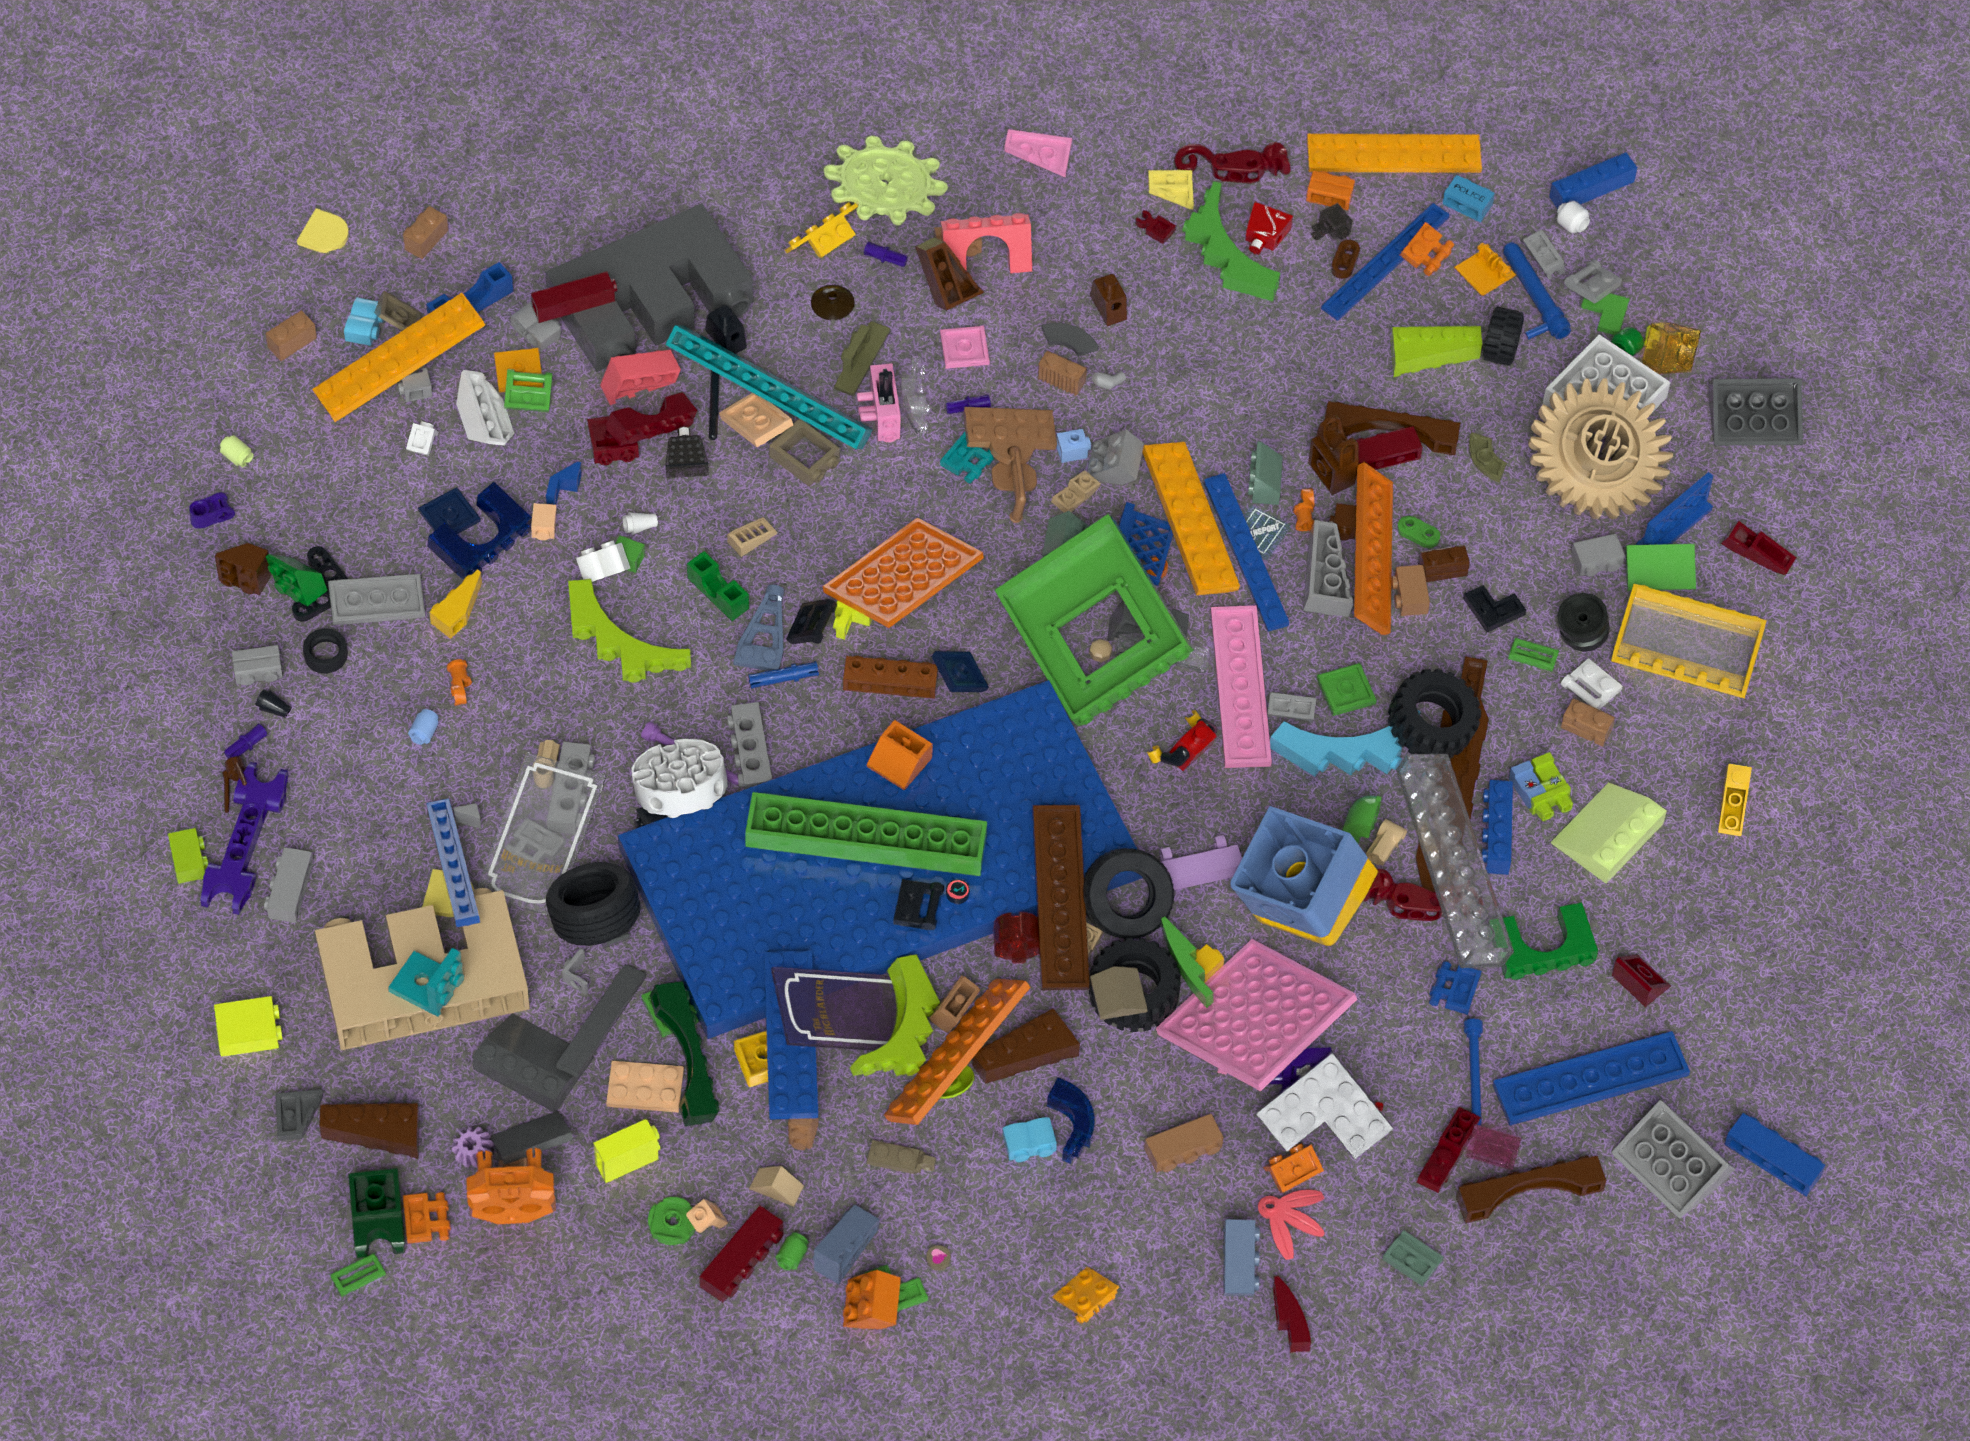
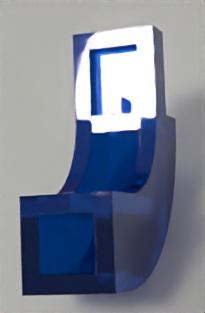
M1057 1077L1047 1097V1107L1063 1113L1073 1124L1074 1129L1062 1153V1161L1071 1164L1074 1157L1077 1159L1080 1157L1084 1146L1090 1148L1094 1136L1095 1116L1087 1096L1072 1083Z

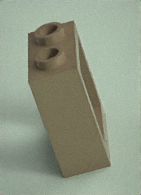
M799 418L792 427L788 428L769 445V457L810 487L814 482L819 483L826 471L837 467L840 462V448ZM803 437L826 453L809 469L787 453Z

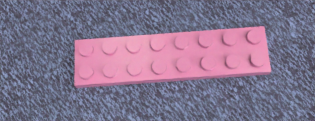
M1257 606L1211 607L1210 613L1225 768L1271 767L1272 759Z

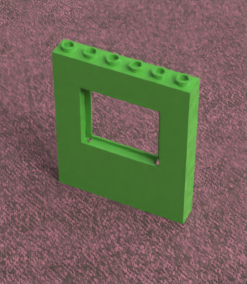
M1109 514L995 589L996 594L1044 675L1050 681L1063 707L1077 726L1089 724L1093 717L1110 710L1114 703L1128 698L1132 691L1138 687L1146 686L1153 677L1167 672L1171 665L1177 661L1185 660L1194 651L1118 524ZM1117 590L1146 638L1086 677L1058 629Z

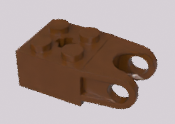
M1337 415L1328 417L1319 425L1316 437L1311 439L1308 460L1310 467L1331 495H1334L1355 485L1359 463L1358 443L1354 438L1347 439L1342 429V422Z

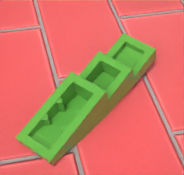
M1164 916L1161 919V927L1171 957H1174L1177 961V968L1180 969L1181 976L1191 991L1207 1008L1214 1003L1213 991L1204 983L1205 970L1195 961L1197 959L1196 948Z

